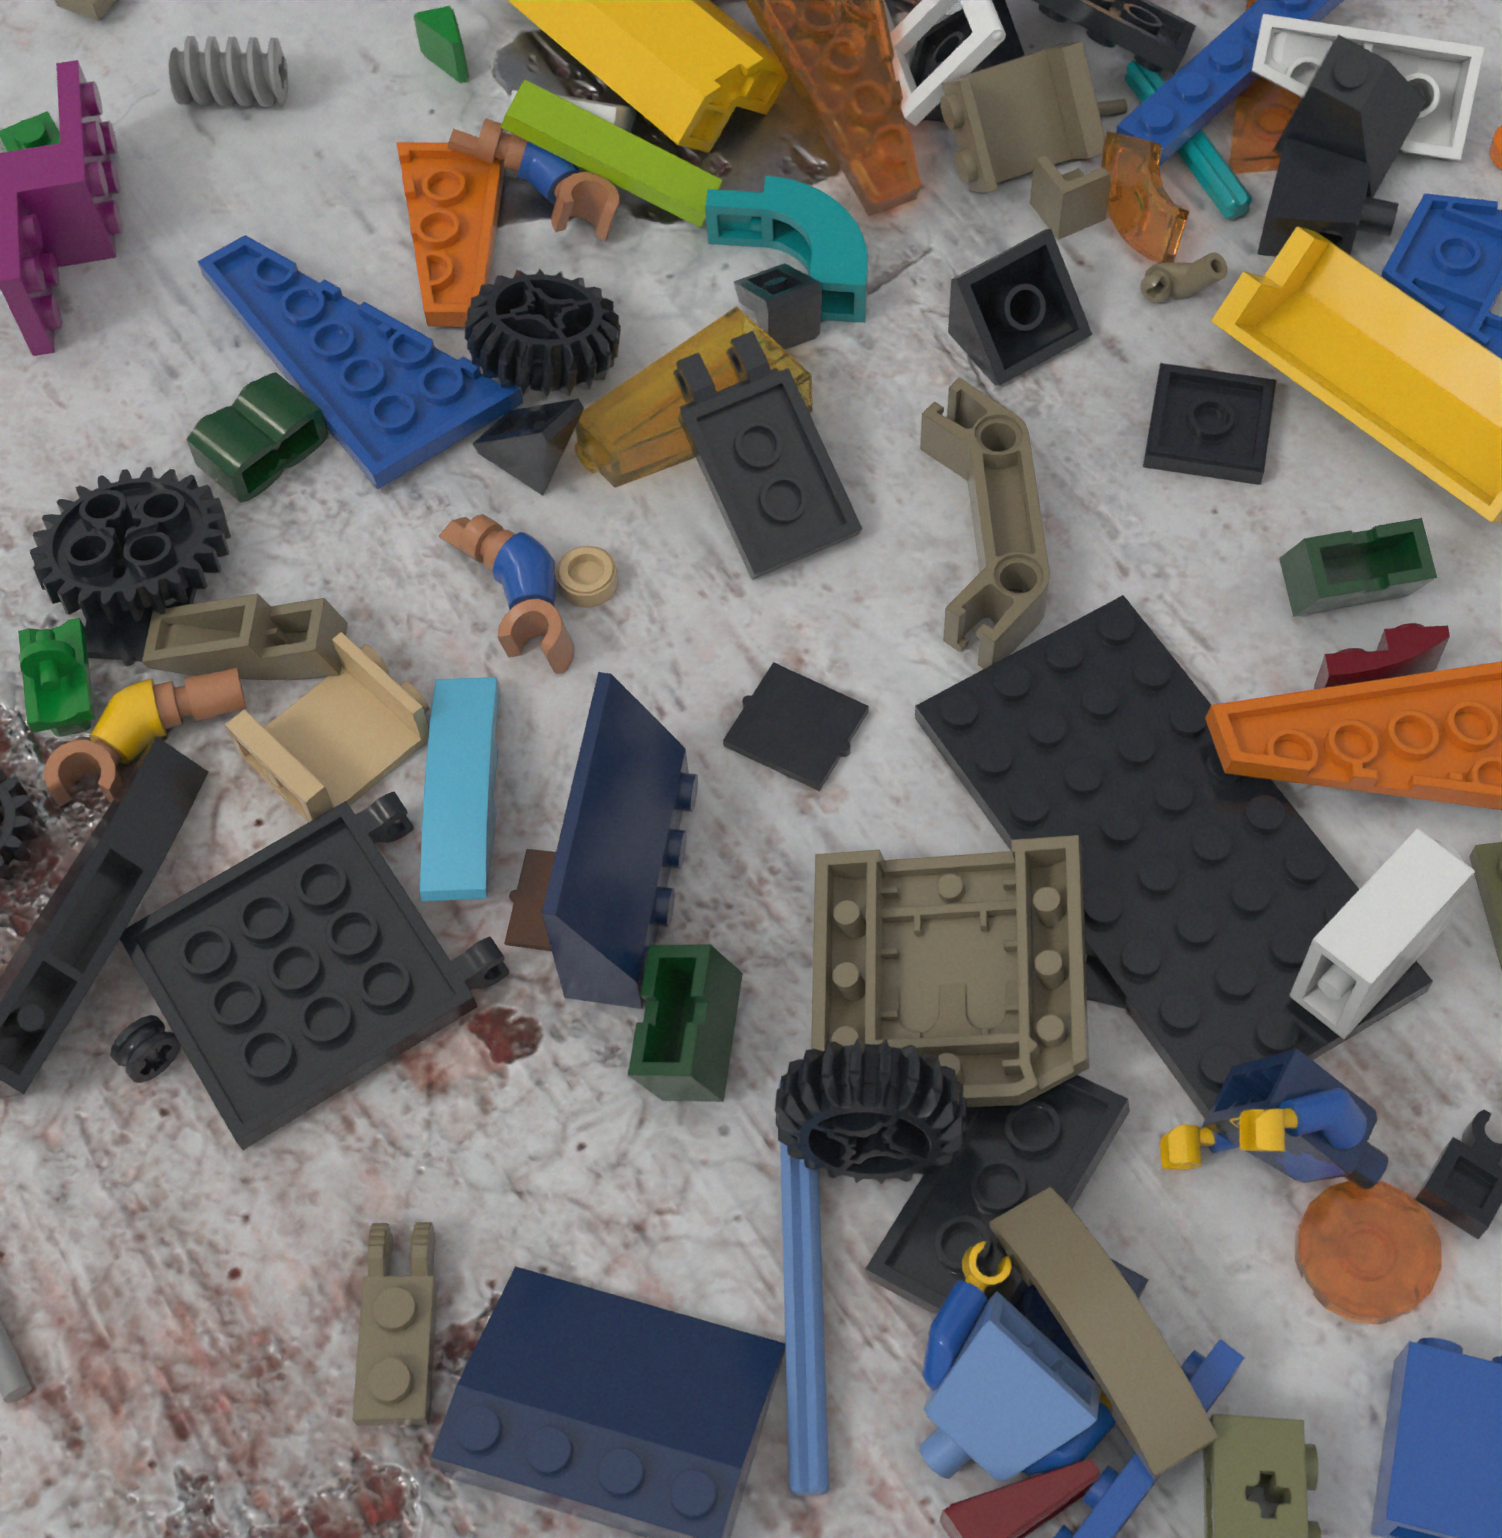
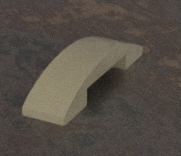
M1051 1186L990 1221L989 1227L1028 1287L1033 1284L1035 1285L1113 1405L1110 1414L1153 1479L1217 1440L1218 1436L1200 1400L1151 1317L1092 1233Z

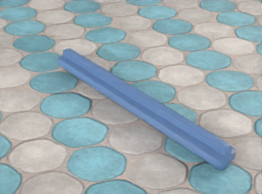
M780 1142L789 1487L793 1495L804 1497L826 1494L829 1490L818 1169L811 1170L806 1168L804 1159H796L789 1156L787 1145Z

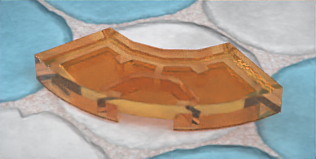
M1107 131L1101 168H1106L1111 175L1107 210L1115 228L1129 246L1144 257L1158 263L1174 262L1190 211L1173 203L1163 188L1159 170L1162 145L1153 141Z

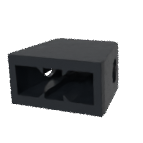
M1285 138L1257 254L1277 257L1298 226L1319 233L1351 255L1357 231L1391 236L1399 203L1366 197L1372 170L1367 163L1294 139Z

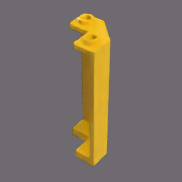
M507 0L677 145L710 153L736 106L767 115L794 69L709 0Z
M1297 226L1264 276L1243 271L1212 318V323L1491 523H1502V358L1315 231Z

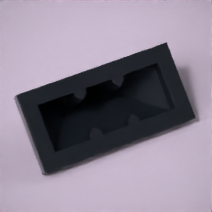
M577 398L511 410L504 414L472 445L478 454L543 496L584 407Z

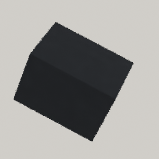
M1045 229L951 279L948 333L994 385H1002L1093 335L1051 229Z

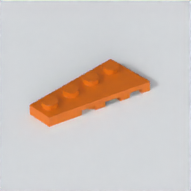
M396 142L427 326L465 327L471 298L479 295L481 285L489 284L505 171L503 167L504 160L495 158L492 164L448 149V143Z

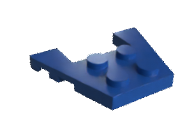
M1424 193L1388 259L1381 276L1502 358V317L1490 313L1502 290V210H1497L1498 201Z

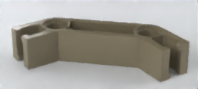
M959 377L949 387L947 417L941 415L944 412V407L936 402H933L922 413L920 450L968 481L980 573L945 608L943 641L961 652L969 643V640L964 635L982 619L990 618L996 624L993 629L986 624H982L975 632V636L980 639L978 666L985 669L1009 656L1040 624L1045 614L1050 571L1027 426L1017 414ZM1010 590H1020L1025 593H1012Z

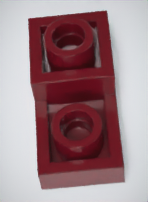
M1418 623L1403 624L1395 628L1384 629L1376 651L1366 652L1360 648H1348L1336 653L1325 654L1314 689L1432 672L1437 668L1449 640L1448 625L1425 627Z

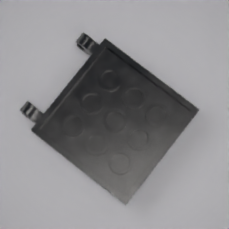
M395 791L378 798L369 807L356 815L347 801L339 804L127 927L120 937V941L242 1150L250 1147L474 1010L478 1006L470 990L492 986L510 973L503 962L505 960L504 955L491 936L478 941L463 954L450 961L375 846L379 842L389 843L396 841L414 829L406 816L408 812Z

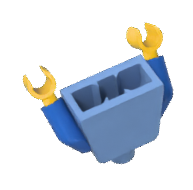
M986 1241L971 1246L964 1253L962 1259V1270L966 1277L965 1281L955 1282L929 1329L922 1367L923 1379L929 1387L924 1411L938 1428L919 1445L923 1459L939 1476L950 1479L972 1458L992 1478L998 1481H1007L1019 1472L1035 1475L1079 1461L1083 1462L1115 1426L1116 1421L1110 1414L1113 1405L1096 1379H1091L1000 1293L996 1292L989 1300L984 1294L985 1289L1006 1279L1012 1267L1009 1256L1003 1257L997 1266L995 1274L992 1277H987L976 1266L977 1255L984 1248Z

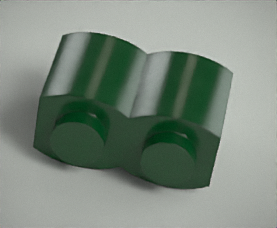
M274 372L248 383L231 406L224 407L201 418L186 440L195 464L236 500L242 503L258 496L270 487L284 469L303 461L322 445L329 434L322 409L277 372Z

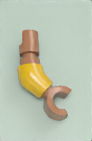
M233 668L187 677L184 679L185 686L176 688L173 681L155 685L153 679H148L126 686L115 693L89 735L91 741L87 739L72 740L60 745L49 756L44 766V781L58 807L72 801L71 789L74 783L81 777L90 774L101 775L98 785L106 800L112 803L124 784L117 768L120 762L129 764L156 736L158 738L166 736V729L183 725L184 717L193 716L194 721L199 722L217 718V715L246 709L238 669Z

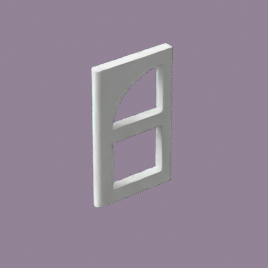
M864 0L863 5L902 113L907 121L915 126L940 103L941 97L945 96L942 82L969 74L1005 39L1006 33L992 0H960L973 33L918 87L914 81L905 54L958 0H922L896 27H894L885 0Z

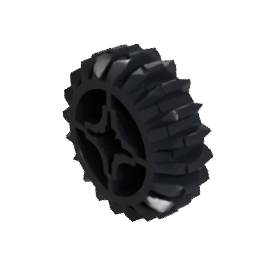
M538 269L536 274L526 275L522 271L516 270L513 278L503 275L496 276L494 285H481L479 295L471 298V304L467 310L465 340H467V349L471 354L472 364L482 367L485 378H499L501 388H508L513 385L521 387L523 395L527 394L530 390L542 391L546 398L551 391H561L563 394L570 396L575 386L583 390H590L593 380H605L607 370L614 367L615 358H617L619 352L621 326L619 325V315L614 312L613 301L602 298L601 288H586L583 278L566 279L562 271L556 275H547L541 269Z
M860 1038L856 1039L854 1045L847 1046L833 1041L828 1043L826 1051L809 1049L805 1051L803 1059L789 1062L787 1074L781 1076L780 1088L776 1091L775 1124L778 1127V1141L787 1145L788 1155L796 1159H804L805 1167L808 1169L823 1168L827 1170L828 1177L835 1178L840 1175L853 1177L856 1183L862 1179H876L880 1184H884L886 1179L892 1178L908 1182L911 1181L914 1173L928 1176L935 1173L936 1166L952 1163L953 1153L961 1150L962 1137L966 1134L967 1099L964 1097V1085L956 1080L955 1070L947 1066H940L939 1056L933 1054L919 1056L915 1046L908 1045L901 1049L891 1047L886 1039L879 1045L865 1044Z

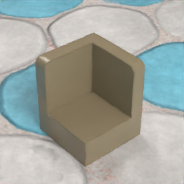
M1043 155L1034 159L1030 204L1047 227L1052 230L1057 240L1106 219L1111 175L1104 167L1085 175L1079 168L1061 175L1049 158Z

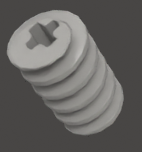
M187 36L184 50L179 51L177 47H173L170 53L168 63L170 85L174 99L179 105H189L193 100L199 105H210L214 99L219 105H231L235 100L240 106H251L255 100L261 106H272L276 99L281 106L286 103L288 70L286 58L278 38H270L267 53H262L258 38L250 37L246 53H241L237 37H229L225 52H220L216 37L208 36L205 50L200 52L195 36Z

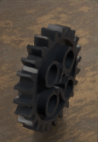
M147 467L142 472L140 478L132 479L128 469L122 470L119 481L113 483L103 475L99 476L97 481L98 488L93 491L80 485L76 487L79 499L75 502L66 499L56 501L61 514L43 515L42 520L46 530L33 533L37 547L30 550V555L35 564L33 566L42 590H46L52 604L61 602L65 613L68 615L81 609L85 620L89 622L95 619L102 611H105L109 623L115 624L124 611H130L133 619L137 622L141 620L144 608L152 606L156 612L162 615L166 613V600L173 598L184 604L189 602L185 589L189 586L197 589H206L208 585L203 573H220L222 569L218 557L229 555L226 539L231 538V533L219 498L213 497L208 484L198 487L193 475L178 481L175 469H169L160 478H155L152 467Z

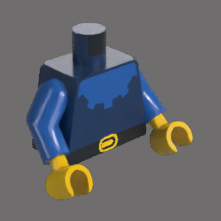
M1298 1049L1232 1066L1207 1118L1203 1122V1128H1199L1196 1125H1179L1160 1139L1161 1166L1165 1170H1188L1201 1167V1146H1208L1213 1153L1239 1147L1240 1150H1245L1294 1180L1309 1183L1344 1177L1362 1190L1372 1188L1382 1178L1388 1165V1156L1368 1142L1378 1120L1376 1110Z

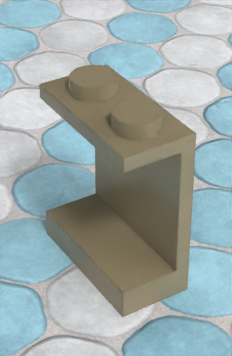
M1083 42L1062 43L942 82L945 96L941 97V112L947 127L954 130L959 150L955 153V166L960 180L968 185L969 191L988 193L997 190V183L1033 172L1034 159L1046 155L1054 165L1069 159H1090L1108 153Z

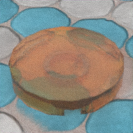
M1346 1181L1329 1186L1309 1203L1295 1233V1263L1301 1278L1304 1275L1307 1284L1314 1291L1312 1295L1324 1308L1351 1322L1383 1324L1397 1320L1399 1316L1409 1314L1430 1295L1442 1268L1441 1240L1430 1215L1410 1194L1383 1181H1378L1376 1185L1368 1190H1362L1352 1182Z

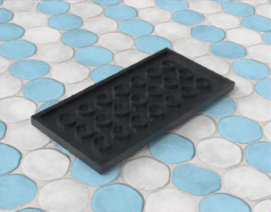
M1122 595L915 705V719L1010 851H1012L1011 840L1079 835L1082 846L1085 954L1090 957L1125 1004V1009L1126 1007L1128 1008L1131 1018L1206 1119L1232 1066L1298 1049L1311 1060H1314L1425 994L1433 981L1420 964L1415 961L1345 1039L1341 1038L1289 996L1312 940L1360 889L1271 779L1226 774L1224 772L1205 720L1211 707L1210 702L1125 596Z

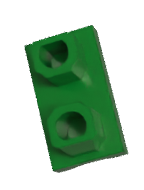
M80 618L68 620L61 626L52 629L38 630L29 628L19 630V661L23 676L27 724L31 731L35 733L51 729L55 736L62 737L89 730L91 728L90 720H95L85 627Z

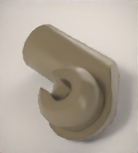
M1216 252L1209 253L1193 263L1159 262L1148 268L1145 272V277L1140 284L1141 293L1148 301L1153 303L1164 302L1168 297L1172 299L1188 298L1226 277L1227 264L1224 258Z

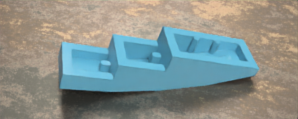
M497 677L435 679L425 770L420 869L421 902L487 899L497 814L494 800L498 760L495 733L500 698Z

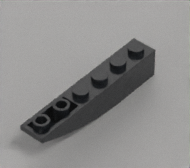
M157 736L151 740L0 976L1 1099L24 1095L126 929L163 863L209 773Z

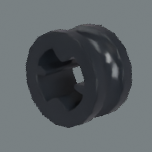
M149 1015L134 1021L119 1034L111 1047L110 1056L119 1066H126V1074L133 1082L142 1083L153 1079L169 1067L180 1050V1043L173 1032H165V1025L158 1016Z

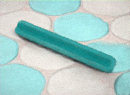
M1131 61L1126 66L1125 81L1141 103L1166 82L1161 73L1150 71L1139 65L1136 61ZM1201 129L1177 153L1226 219L1234 220L1238 216L1246 215L1250 210L1249 205L1252 202V196Z

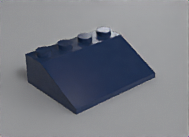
M598 672L542 909V917L564 998L642 1009L644 999L641 997L649 945L656 944L659 926L669 927L672 920L675 890L667 886L671 868L681 869L683 865L687 834L685 830H679L683 811L693 812L698 790V775L689 773L686 748L611 673Z
M515 1266L456 1385L431 1458L447 1478L641 1537L731 1538L786 1349L785 1343Z

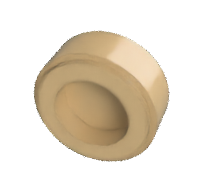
M581 546L574 548L560 559L556 568L559 591L562 597L572 605L584 608L601 605L608 601L617 589L618 576L615 561L608 552L599 547Z

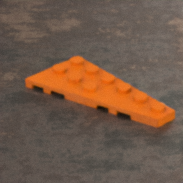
M1502 661L1211 705L1205 717L1226 774L1502 810Z

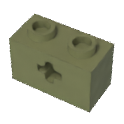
M1212 1414L1209 1420L1218 1438L1203 1449L1204 1538H1321L1319 1522L1308 1521L1307 1491H1315L1317 1487L1318 1454L1315 1444H1305L1304 1420ZM1256 1487L1263 1488L1266 1502L1278 1505L1268 1518H1261V1508L1258 1503L1247 1501Z

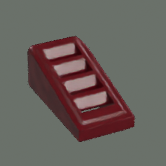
M1092 1459L1083 1462L1079 1461L952 1503L949 1507L943 1509L940 1523L949 1538H1026L1083 1498L1092 1485L1098 1481L1100 1470Z

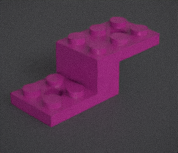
M78 60L56 63L60 143L0 153V289L32 356L55 353L54 329L62 327L60 308L55 295L52 294V287L59 286L60 284L58 267L116 258L115 235L123 233L120 210L117 202L112 198V194L120 193L117 169L113 160H110V155L117 154L118 152L115 132L110 121L102 122L100 115L103 114V108L97 84L95 81L86 82Z

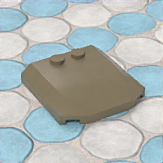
M1079 835L1011 840L1012 851L895 860H884L880 849L815 854L811 1049L826 1051L828 1043L833 1041L843 1046L854 1045L857 1038H860L865 1044L877 1045L886 1039L889 1046L900 1049L913 1045L916 1048L917 1055L933 1054L939 1056L940 1066H947L955 1070L957 1082L964 1085V1097L967 1099V1107L1021 1105L1089 1069L1082 846Z

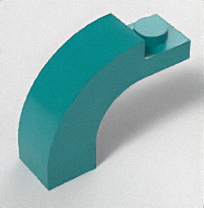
M765 176L763 192L708 189L705 204L708 244L764 247L791 255L805 267L810 277L818 280L822 290L821 320L865 323L868 273L866 243L858 224L840 203L808 184L775 176Z

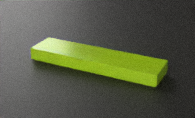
M525 79L501 124V128L590 173L606 178L612 184L701 228L706 218L705 204L708 189L719 190L723 181Z

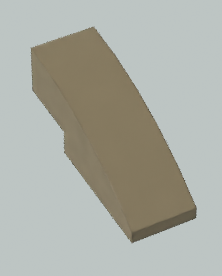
M258 593L166 608V613L162 615L153 610L142 663L150 669L195 676L237 668L240 679L288 680L340 675L341 663L332 639L341 632L346 635L348 623L325 598L270 606Z

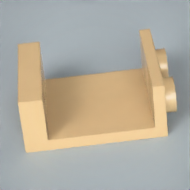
M342 632L332 639L341 663L340 675L327 676L265 727L245 709L225 724L239 756L307 822L314 820L345 801L351 806L427 743L429 737V725L425 716L429 706L420 692L407 681H404L401 685L395 682L388 675L389 670L385 662L373 648L367 644H364L361 648L357 647Z

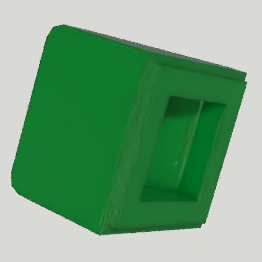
M445 6L415 13L413 18L422 54L457 82H467L469 74L454 9H451V6Z

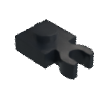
M1485 1109L1478 1112L1465 1128L1462 1134V1142L1452 1137L1441 1152L1415 1198L1416 1201L1476 1239H1479L1489 1228L1502 1204V1144L1492 1141L1485 1132V1125L1491 1116V1113Z

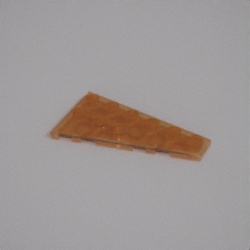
M745 0L867 215L870 217L915 200L921 185L910 130L905 128L901 108L903 96L900 81L895 79L892 64L894 51L884 1Z

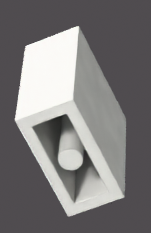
M1417 828L1314 937L1289 996L1341 1038L1345 1039L1444 931L1475 870L1464 863L1461 855L1452 846L1443 841L1433 840Z

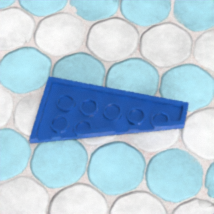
M246 235L197 261L206 281L291 385L322 409L328 430L377 490L523 404L521 389L517 386L501 388L500 383L493 379L485 378L481 373L480 367L472 364V361L463 356L457 360L434 347L433 339L366 302L359 305L342 295L341 288L325 279L319 283L298 271L295 262Z

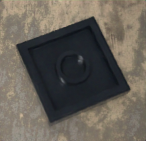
M1160 363L1143 467L1261 485L1265 469L1277 380Z

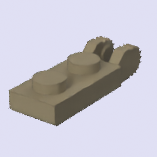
M415 1222L410 1240L412 1276H390L391 1255L393 1252L391 1228L388 1223H372L369 1230L367 1249L368 1277H363L352 1420L357 1426L429 1425L438 1283L433 1276L435 1250L433 1223Z

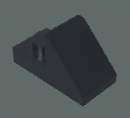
M784 263L733 281L739 303L756 314L764 346L769 354L780 352L819 336L822 290L818 280Z

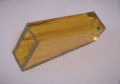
M736 306L584 409L575 427L577 443L574 445V450L582 465L590 473L595 474L599 472L615 488L696 458L678 420L681 412L680 406L687 403L684 401L673 375L674 370L678 369L676 363L678 360L699 352L714 382L716 391L740 383L726 352L728 348H731V339L751 331L754 332L771 370L777 368L778 371L789 368L809 413L813 411L812 374Z

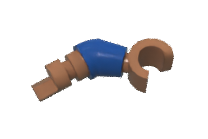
M485 118L479 137L453 129L448 149L492 164L495 158L504 160V168L518 172V179L530 183L549 202L555 204L551 216V225L555 232L566 230L569 217H577L590 222L596 230L595 237L604 241L608 240L619 206V193L609 180L595 173L580 172L576 165L515 134L503 131V128H501L502 123Z
M477 515L471 520L467 517L452 520L438 537L477 562L484 563L488 569L493 571L494 579L503 585L510 611L504 616L499 625L497 638L507 656L521 655L522 647L526 641L533 637L545 636L541 641V650L554 673L561 674L568 670L574 657V645L558 610L555 608L556 567L549 551L528 533L519 532L515 534L510 530H504L499 523L486 515Z

